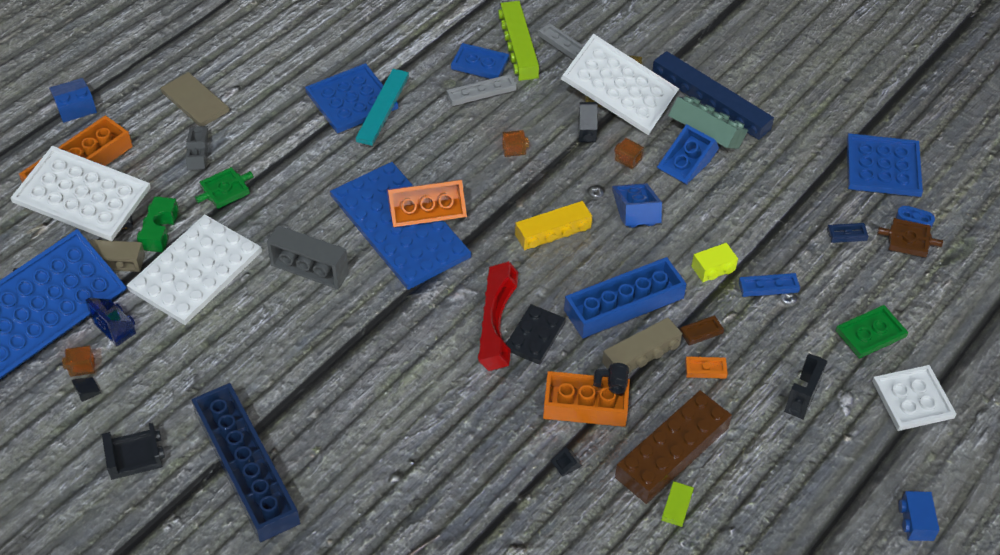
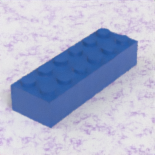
M665 257L565 296L564 311L583 339L684 299L687 284L669 259Z

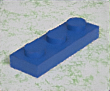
M796 273L739 277L742 297L799 293L800 291Z

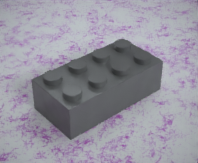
M279 225L267 240L270 263L273 267L338 290L349 274L346 249L339 245H333L324 240H319Z

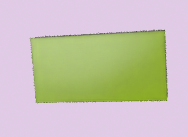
M673 481L661 521L680 527L683 526L694 487Z

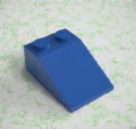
M83 78L49 88L63 123L97 113L93 97Z
M686 124L657 166V169L687 185L710 163L719 146L715 139Z
M647 183L612 186L619 215L625 226L637 227L643 224L653 226L655 223H661L662 201Z

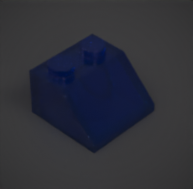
M87 298L85 300L94 325L116 347L136 334L134 319L130 315L126 316L119 304L115 305L110 299Z

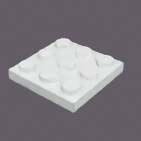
M930 365L875 376L872 380L897 431L954 419L956 416L954 408Z

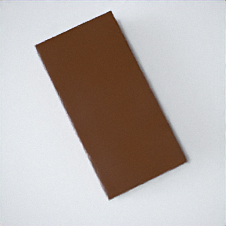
M714 315L680 327V331L690 346L723 334L724 328Z

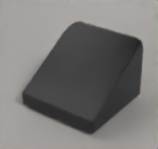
M93 377L71 380L82 402L101 394Z
M565 447L551 459V462L561 476H565L583 466L574 452L568 447Z

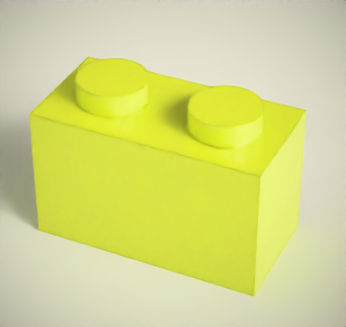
M724 243L694 254L691 266L701 281L705 282L735 271L738 258L730 246Z

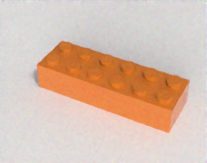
M105 115L58 148L106 166L133 146L129 132ZM40 160L19 173L22 183Z

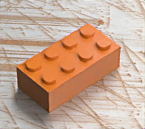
M548 371L543 419L626 427L630 379H628L625 392L615 394L609 391L608 377H602L601 387L593 386L594 375Z

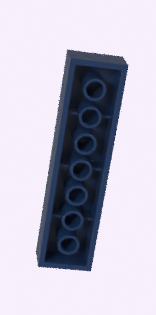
M231 383L191 399L195 414L259 542L261 543L300 525L298 510Z

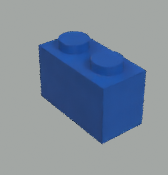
M905 491L902 500H899V512L903 513L902 528L907 534L908 541H934L940 530L932 492Z

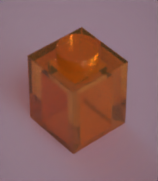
M524 130L502 132V146L505 157L526 155L529 140L528 137H525Z
M625 138L615 147V161L633 170L642 160L644 147Z
M90 345L65 349V357L62 358L64 370H68L70 377L95 373V357Z

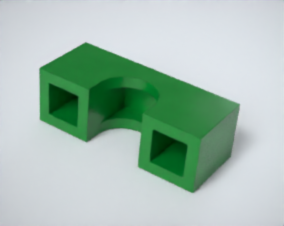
M154 196L152 204H149L147 217L143 219L142 230L137 235V241L142 242L144 251H165L169 237L166 226L161 225L175 224L179 213L175 198Z

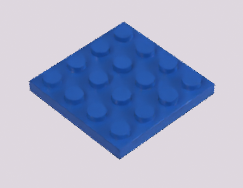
M365 63L306 86L305 91L338 134L364 123L384 85ZM397 101L391 111L398 109Z
M848 133V189L916 197L922 196L923 186L919 141Z

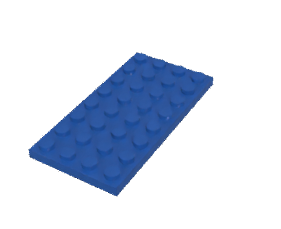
M390 162L331 190L330 195L406 289L409 290L471 258V251L444 220L393 227L387 189L413 185L396 165Z
M78 229L0 280V379L126 291L127 287Z

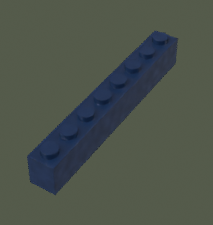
M668 51L654 60L652 69L654 73L679 88L682 93L699 99L701 104L714 107L715 112L725 113L730 116V120H737L745 124L744 128L748 129L747 133L757 140H760L772 129L773 116Z

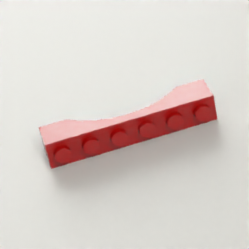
M510 261L489 267L478 361L488 371L507 367L510 364L511 349L505 344L500 330L502 312L511 294L517 288L519 272Z

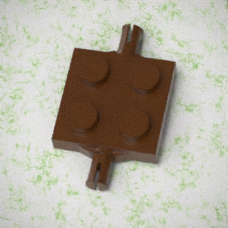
M893 218L890 229L879 227L877 232L879 235L888 236L890 241L888 250L925 258L928 255L930 245L940 248L943 245V240L932 238L930 225Z

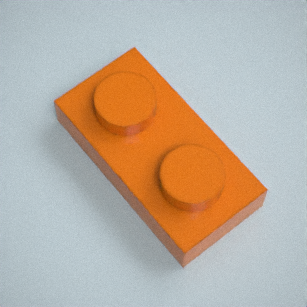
M686 356V378H727L726 358Z

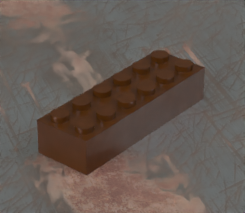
M699 390L617 464L615 478L645 504L649 503L729 429L732 414Z

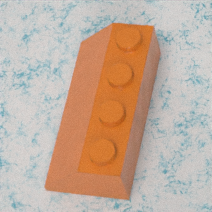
M460 179L387 189L393 227L467 217L463 184Z

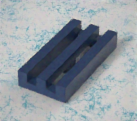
M864 223L833 224L827 226L831 243L867 241L869 237Z

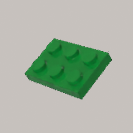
M885 305L838 325L835 330L859 359L906 338L908 335V331Z

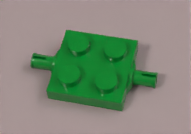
M230 167L200 181V187L204 193L195 196V200L199 204L208 199L219 209L250 194L245 181L254 178L251 171L240 175Z

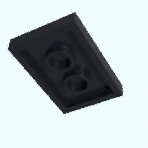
M530 304L506 342V345L511 349L512 354L540 365L566 323V318Z

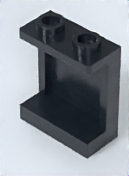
M810 353L807 355L800 376L801 380L808 383L807 387L796 383L793 384L784 412L804 420L820 385L828 362L827 360Z
M153 422L149 423L150 430L112 438L110 432L102 434L106 466L111 480L163 467L161 459L165 458L164 450L158 444L159 441H162L160 430L155 429Z

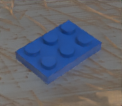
M462 43L451 63V69L489 79L501 77L509 61V54Z

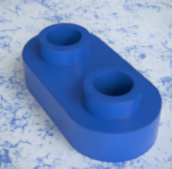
M901 206L896 214L897 219L930 225L931 227L935 221L932 213L910 206Z

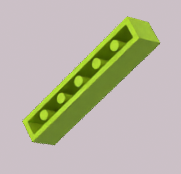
M520 1L500 3V10H498L499 20L501 19L504 40L508 41L507 50L511 52L510 61L514 63V74H517L519 81L538 79L539 64Z

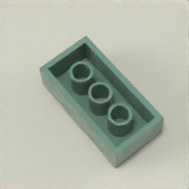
M692 96L677 97L668 115L684 125L687 124L708 135L726 148L739 149L748 132V129L744 128L745 124L737 120H730V116L727 114L715 112L714 107L707 104L703 105L699 99Z

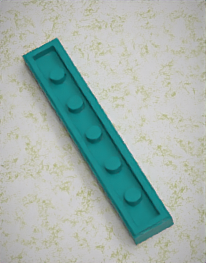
M392 69L356 136V142L373 146L409 78V72Z

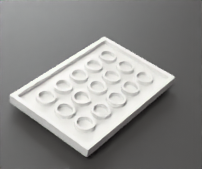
M595 34L591 36L561 77V80L647 135L650 134L679 90V88Z
M51 146L12 195L11 201L17 205L113 241L151 187L150 183Z
M204 214L126 286L128 291L186 325L262 252V248Z

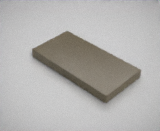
M189 72L160 87L161 92L198 126H205L229 112V107Z

